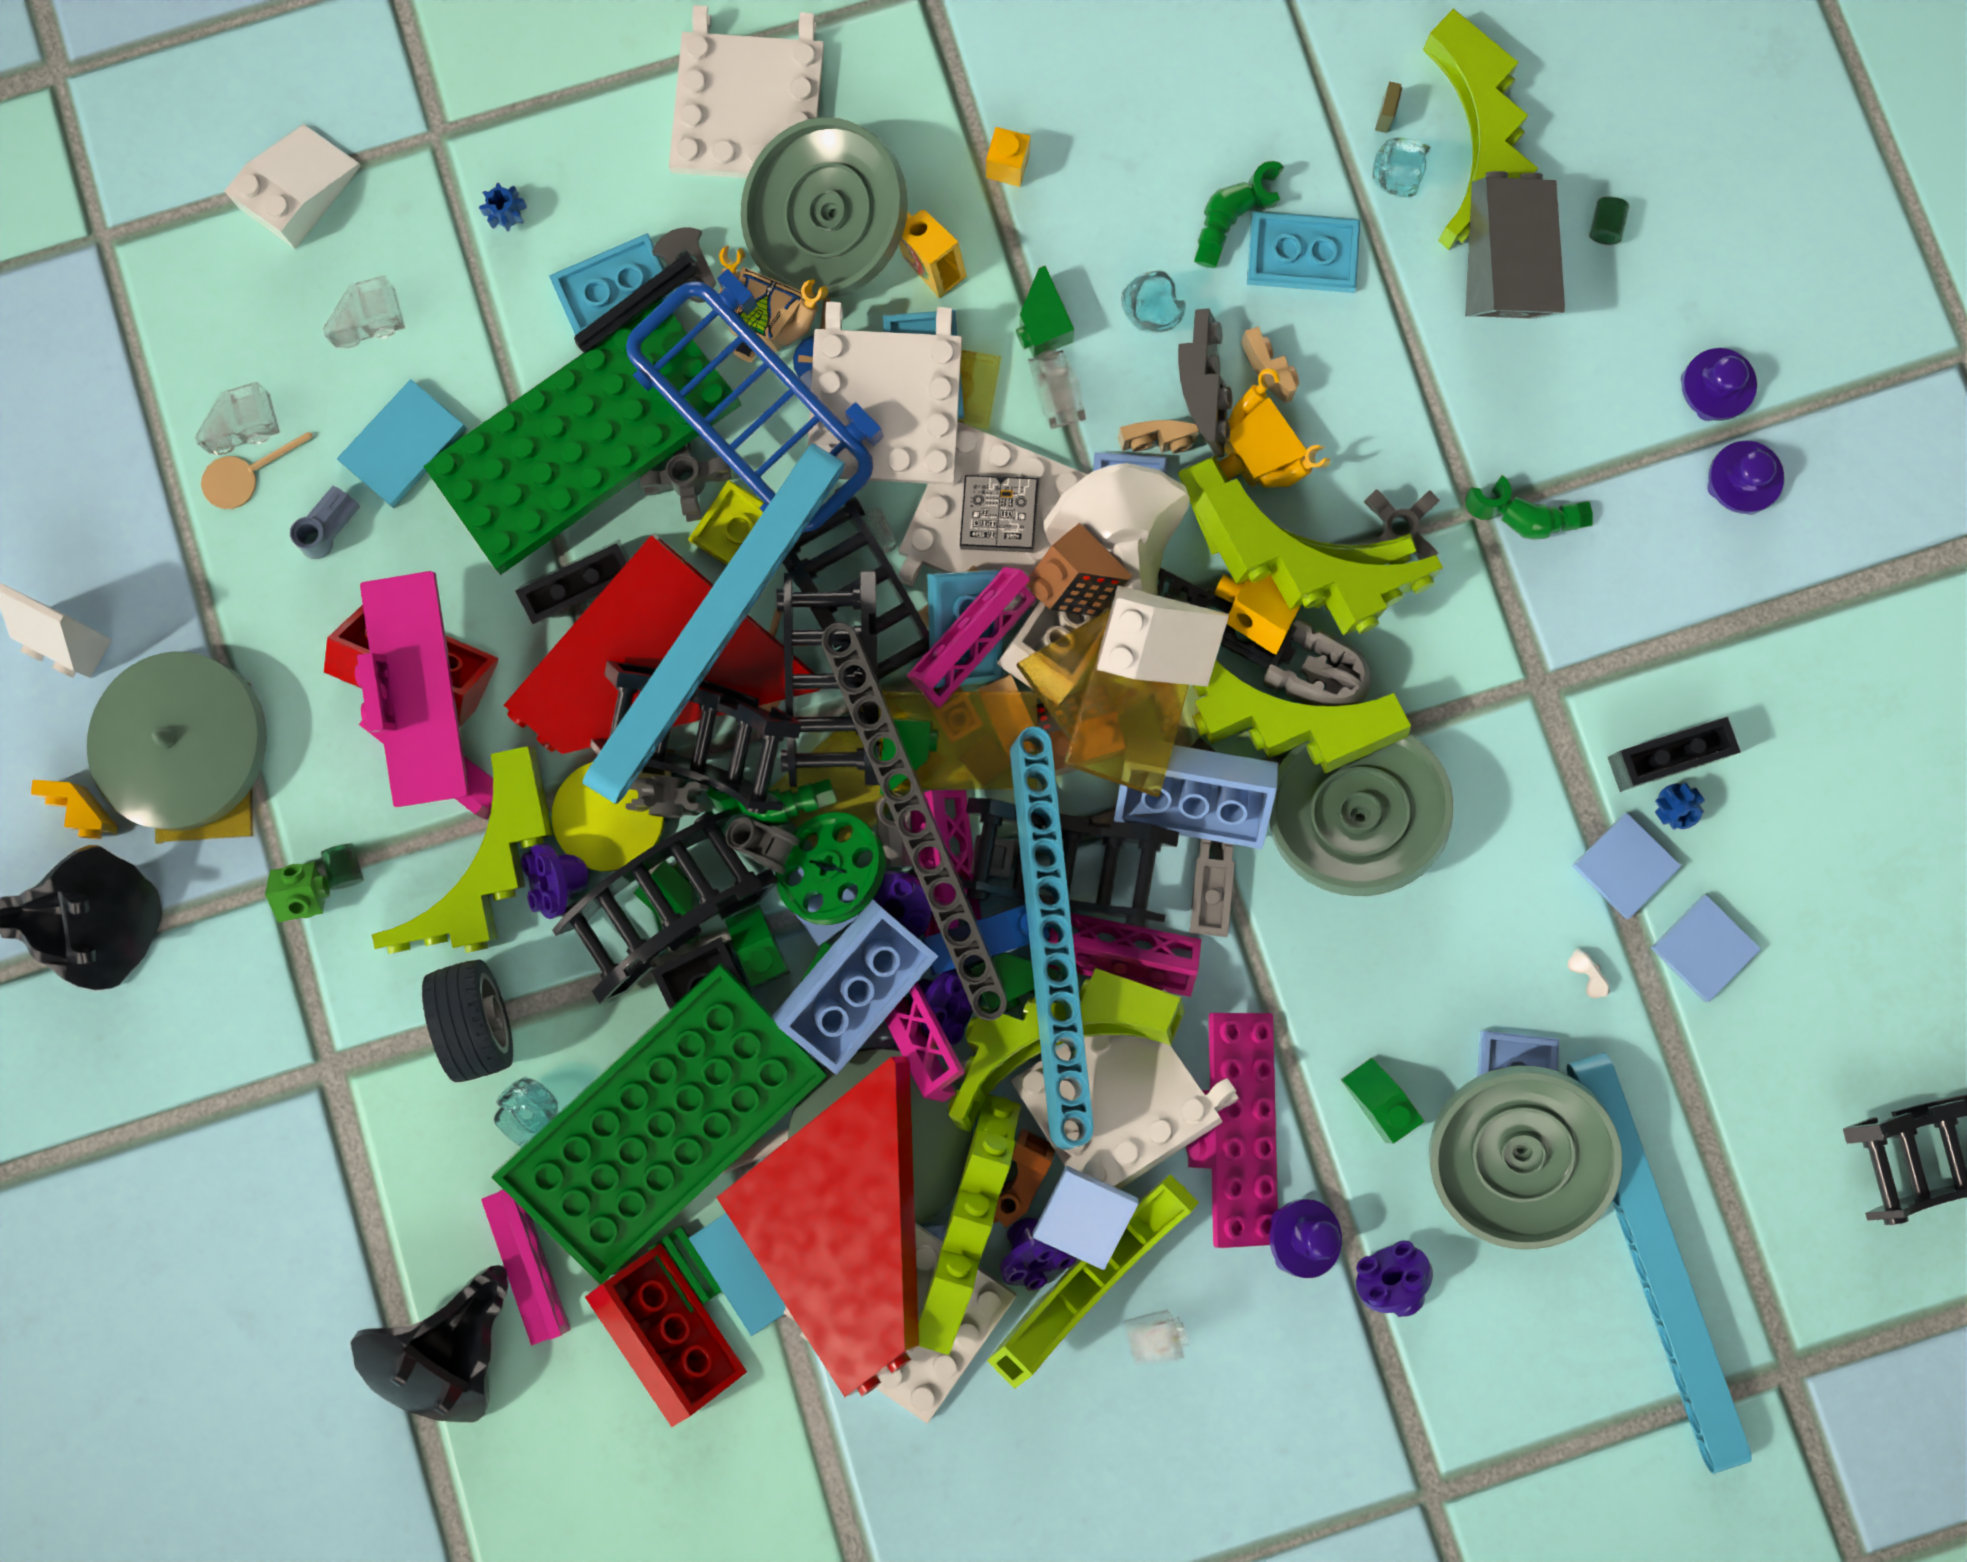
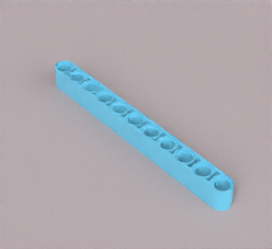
M814 443L806 449L587 770L582 781L584 785L614 804H618L623 799L840 478L846 465L845 462Z
M1032 726L1023 730L1011 746L1010 758L1049 1132L1051 1140L1057 1147L1070 1150L1086 1144L1093 1135L1094 1126L1052 742L1045 730ZM1028 741L1035 744L1038 754H1029L1024 749L1023 742ZM1027 778L1037 779L1041 783L1042 791L1036 792L1030 789L1027 784ZM1031 815L1041 816L1046 822V829L1035 827L1031 821ZM1035 852L1045 853L1050 859V866L1044 867L1039 865L1035 859ZM1039 889H1047L1053 894V905H1047L1042 902L1039 897ZM1045 926L1051 927L1057 932V943H1050L1045 939L1043 935V928ZM1049 964L1059 967L1062 972L1061 982H1055L1050 979L1047 973V966ZM1053 1003H1059L1065 1008L1067 1013L1065 1021H1059L1052 1015L1051 1006ZM1058 1041L1064 1042L1070 1048L1071 1055L1068 1061L1062 1060L1056 1054L1055 1046ZM1062 1080L1068 1081L1074 1087L1075 1096L1073 1100H1067L1061 1095L1059 1088ZM1066 1120H1071L1078 1126L1079 1136L1077 1140H1071L1065 1135L1064 1124Z
M1605 1052L1568 1063L1566 1067L1567 1075L1583 1084L1600 1100L1612 1119L1619 1136L1622 1149V1174L1612 1203L1703 1461L1712 1474L1752 1461V1455L1614 1065Z

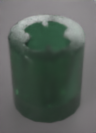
M1608 196L1598 199L1589 237L1593 241L1605 245L1620 243L1630 208L1629 203L1618 197Z
M353 843L337 845L321 851L320 854L330 889H342L364 881Z

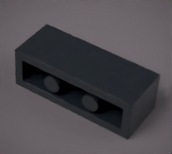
M618 539L521 585L515 592L533 625L601 593L630 558L621 540Z
M1728 717L1620 750L1607 758L1619 791L1623 792L1724 760L1741 753L1730 721Z

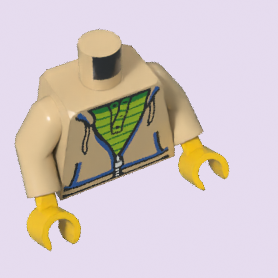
M725 246L719 254L721 264L726 267L722 270L721 274L728 268L753 294L758 305L748 315L739 307L735 312L774 352H778L782 346H788L807 334L818 310L816 302L827 297L828 288L826 286L821 287L818 295L815 296L812 292L815 279L804 282L801 291L745 267H742L739 272L737 266L745 259L744 250L742 248L737 250V260L733 262L728 257L729 246ZM729 327L730 332L734 336L738 337V335ZM745 342L733 351L737 357L747 362H753L756 356Z

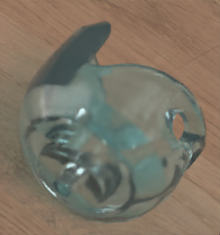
M1399 137L1387 140L1375 156L1372 168L1373 182L1380 190L1390 195L1402 198L1413 197L1416 195L1419 184L1424 176L1426 169L1425 157L1431 147L1409 138ZM1405 186H1412L1410 190H1402Z
M1159 270L1139 274L1127 285L1121 294L1122 308L1126 317L1133 326L1143 332L1161 333L1175 328L1185 315V301L1177 300L1175 284L1165 271Z
M524 1077L509 1085L498 1096L496 1103L501 1108L494 1116V1123L504 1135L516 1145L522 1147L558 1113L559 1103L545 1085L535 1079Z

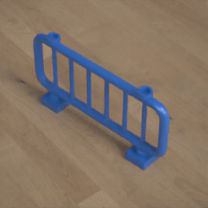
M728 268L717 278L722 288L719 294L706 283L698 281L687 282L681 285L640 322L628 336L626 344L627 356L637 369L633 377L646 391L654 387L764 502L759 508L762 512L765 511L776 493L765 483L761 476L820 421L840 441L829 453L836 457L846 448L858 461V470L820 506L803 532L814 531L822 526L870 479L873 471L872 456L862 442L866 439L874 447L884 437L882 429L856 402L845 411L847 420L850 422L845 426L735 312L739 307L748 315L758 305L753 294ZM694 296L701 297L713 310L653 365L641 351L642 342L687 299ZM719 315L738 337L684 388L678 391L659 370ZM745 342L764 363L712 412L703 418L684 397L739 345ZM770 368L789 390L729 445L710 423ZM795 394L815 416L763 465L754 471L735 450Z

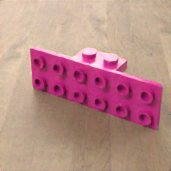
M426 571L362 582L360 590L370 653L357 655L358 665L355 667V678L363 692L364 703L361 704L362 720L368 726V732H380L383 735L393 806L404 807L467 797L469 795L436 573Z
M1210 1013V1090H1202V1092L1206 1096L1217 1083L1228 1078L1235 1088V1093L1239 1099L1217 1112L1222 1120L1221 1124L1186 1146L1188 1167L1212 1169L1213 1246L1215 1248L1270 1245L1271 1217L1278 1210L1273 1015L1271 1013Z

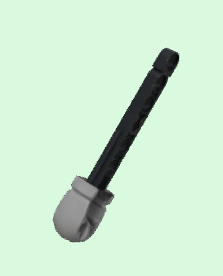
M1160 567L1157 578L1159 581L1157 586L1158 596L1163 592L1165 582L1170 583L1168 592L1177 596L1181 592H1186L1189 604L1207 609L1216 607L1223 613L1229 614L1233 603L1214 595L1215 591L1209 588L1205 591ZM1165 592L1164 598L1175 600L1172 595ZM1299 618L1292 624L1277 655L1254 641H1241L1236 636V629L1229 626L1228 623L1226 624L1220 645L1267 669L1264 684L1276 691L1285 689L1287 697L1301 704L1312 706L1354 705L1362 703L1369 693L1372 679L1369 664L1362 653L1350 644L1323 630L1314 632L1311 624ZM1292 640L1301 644L1304 649L1315 651L1321 655L1317 658L1308 655L1300 672L1306 675L1307 681L1298 678L1290 670L1284 671L1278 667L1279 664L1283 662L1289 664L1296 652V649L1291 647Z

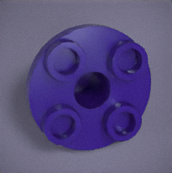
M1713 348L1701 352L1687 365L1681 375L1684 398L1691 409L1704 421H1723L1735 418L1751 405L1756 396L1757 377L1752 365L1741 354L1730 349Z
M1754 441L1734 442L1723 448L1712 460L1708 473L1709 482L1707 489L1709 494L1716 498L1725 508L1736 513L1753 515L1769 507L1780 496L1785 480L1783 466L1777 455L1763 444Z
M542 843L532 846L529 853H524L521 856V866L525 875L528 876L530 891L527 895L528 904L534 913L541 912L548 919L561 917L566 910L567 897L573 899L575 893L583 892L588 887V868L585 862L575 855L563 854L558 856L550 845Z
M885 872L881 887L873 900L919 939L929 927L933 916L920 881L904 872Z
M952 969L941 973L934 981L922 978L918 983L949 1043L956 1045L964 1035V1028L970 1020L973 1009L957 970ZM910 993V994H909V1005H910V1007L912 1008L913 997H912V995H911V993ZM920 1022L922 1032L928 1039L930 1030L926 1023Z
M1299 1199L1276 1210L1271 1217L1270 1247L1275 1263L1280 1270L1295 1277L1315 1278L1325 1274L1333 1267L1341 1252L1342 1232L1339 1221L1330 1208L1319 1201Z
M1032 1217L1021 1219L1008 1229L1007 1239L1012 1247V1251L1003 1259L1000 1265V1273L1007 1284L1013 1286L1025 1285L1028 1291L1043 1287L1047 1283V1277L1059 1270L1073 1266L1077 1261L1076 1257L1032 1238L1033 1231L1039 1221Z
M1399 1241L1394 1246L1386 1247L1372 1256L1362 1258L1356 1266L1358 1272L1356 1289L1361 1300L1368 1308L1381 1313H1394L1398 1317H1407L1417 1313L1424 1305L1425 1294L1432 1283L1433 1269L1427 1256L1420 1249L1414 1247L1411 1242Z

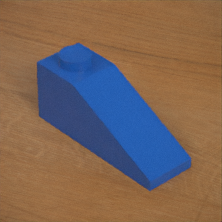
M1026 905L977 920L991 956L1030 944ZM968 923L950 929V932L954 937L961 939L971 933V927ZM1047 926L1043 928L1045 939L1050 937ZM941 933L921 939L927 947L938 955V958L930 966L932 975L955 969ZM971 955L964 960V965L982 960L983 958L978 955Z

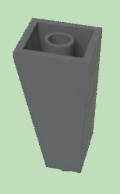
M1486 172L1485 178L1472 182L1465 316L1536 319L1564 313L1565 301L1556 180H1543V174L1524 173L1520 175V178H1508V172Z

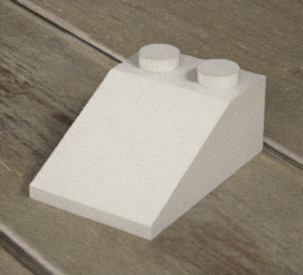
M303 124L249 161L224 192L240 210L296 249L360 169L361 165Z
M0 583V609L10 638L23 644L20 651L39 661H42L44 656L54 660L55 663L52 668L72 678L76 672L90 678L112 639Z
M1117 586L1098 654L1097 670L1137 680L1208 687L1229 614Z
M1040 600L996 664L1058 706L1075 686L1101 645L1112 604L1099 617L1050 610Z

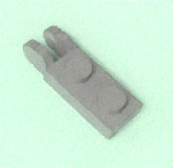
M1200 839L1199 858H1196L1189 933L1228 937L1235 861H1232L1233 844L1222 843V860L1209 859V849L1212 841Z

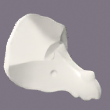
M1129 463L1111 465L1091 472L1068 489L1044 520L1043 528L1049 543L1053 545L1080 522L1133 576L1124 587L1158 596L1157 578L1163 553L1169 539L1189 507L1190 497L1185 485L1158 469Z

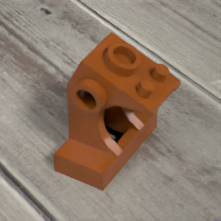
M1023 1128L1015 1142L1012 1160L1017 1164L1018 1173L1013 1180L1003 1185L993 1221L994 1223L1000 1221L1005 1228L1027 1212L1044 1176L1048 1172L1055 1153L1049 1141Z

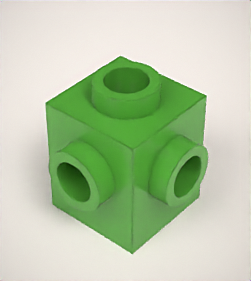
M315 862L291 864L284 868L270 870L265 896L277 922L310 918L314 915L323 914L325 899L330 896V886L327 877L320 875Z

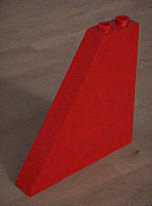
M652 534L505 702L503 706L509 710L507 713L508 717L522 728L530 727L538 734L536 740L550 752L557 750L561 754L590 748L591 739L608 741L619 690L604 675L607 660L657 669L714 584L658 535ZM747 614L704 680L760 699L758 706L784 700V645ZM794 655V674H816ZM794 689V696L817 692L820 689ZM638 690V693L633 694L632 704L642 690ZM689 701L672 727L699 721L702 713L699 704ZM717 713V716L724 715L725 713Z
M896 1056L887 1059L716 1197L844 1398L856 1392H859L861 1397L874 1390L882 1383L878 1378L888 1369L893 1374L911 1361L908 1354L919 1346L910 1062L906 1056Z

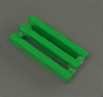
M681 1225L649 1247V1250L660 1243L663 1247L666 1246L699 1296L698 1300L703 1305L722 1292V1290L689 1240V1234ZM679 1237L712 1289L706 1292L673 1240ZM656 1255L654 1258L666 1274L667 1278L669 1279V1281L671 1282V1284L683 1300L684 1304L686 1305L690 1313L693 1312L694 1309L692 1308V1306L690 1305V1303L688 1302V1300L686 1299V1297L684 1296V1294L682 1293V1291L680 1290V1288L678 1287L670 1273L667 1271L659 1257Z

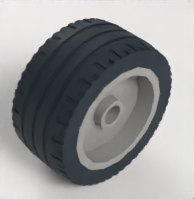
M481 959L465 961L425 975L422 982V1003L425 1021L436 1056L449 1079L456 1083L470 1081L509 1068L513 1062V1040L509 1019L501 992L487 964Z

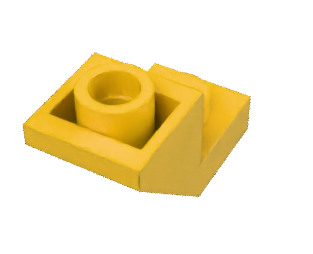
M32 780L31 795L45 798V805L66 807L64 827L77 830L78 837L102 839V833L117 834L118 826L86 787L71 782Z

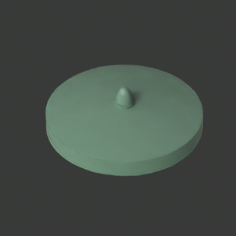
M832 117L813 118L799 122L779 133L766 145L756 158L747 176L741 200V227L748 251L756 265L768 278L801 291L804 282L815 279V283L812 286V292L815 296L818 295L819 289L823 286L828 288L826 298L839 297L858 290L874 279L885 268L901 241L908 209L905 179L901 167L891 150L877 136L860 125L848 120Z
M173 651L152 655L136 662L120 673L100 697L93 711L87 734L89 769L102 797L125 818L137 824L168 831H184L203 827L232 811L254 785L260 773L266 751L267 733L265 717L261 704L250 685L242 676L227 665L191 652Z
M1409 734L1405 739L1328 773L1324 772L1321 764L1315 765L1311 760L1306 748V744H1309L1310 741L1298 745L1290 751L1278 767L1277 790L1269 823L1278 851L1286 863L1299 876L1329 892L1349 896H1372L1388 893L1406 886L1422 876L1439 858L1449 839L1452 828V788L1444 767L1433 752L1421 741Z
M891 1047L860 1049L837 1075L824 1066L827 1077L794 1107L789 1125L788 1139L887 1059L902 1056L900 1050ZM910 1072L915 1223L921 1225L941 1212L958 1192L973 1137L972 1129L971 1132L957 1128L953 1123L948 1111L950 1099L946 1102L923 1098ZM952 1082L951 1085L954 1091L958 1090Z
M1510 1066L1496 1069L1474 1078L1456 1091L1446 1102L1432 1129L1429 1143V1162L1434 1186L1442 1204L1463 1228L1478 1238L1498 1246L1513 1249H1540L1558 1245L1575 1238L1590 1228L1604 1214L1611 1204L1620 1183L1622 1149L1616 1128L1607 1110L1600 1100L1583 1084L1570 1076L1548 1068Z

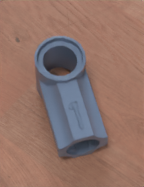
M333 485L307 517L299 518L293 523L290 528L291 541L306 557L311 559L324 558L333 548V539L358 511L360 505L340 488ZM319 532L316 541L311 544H305V539L309 534Z

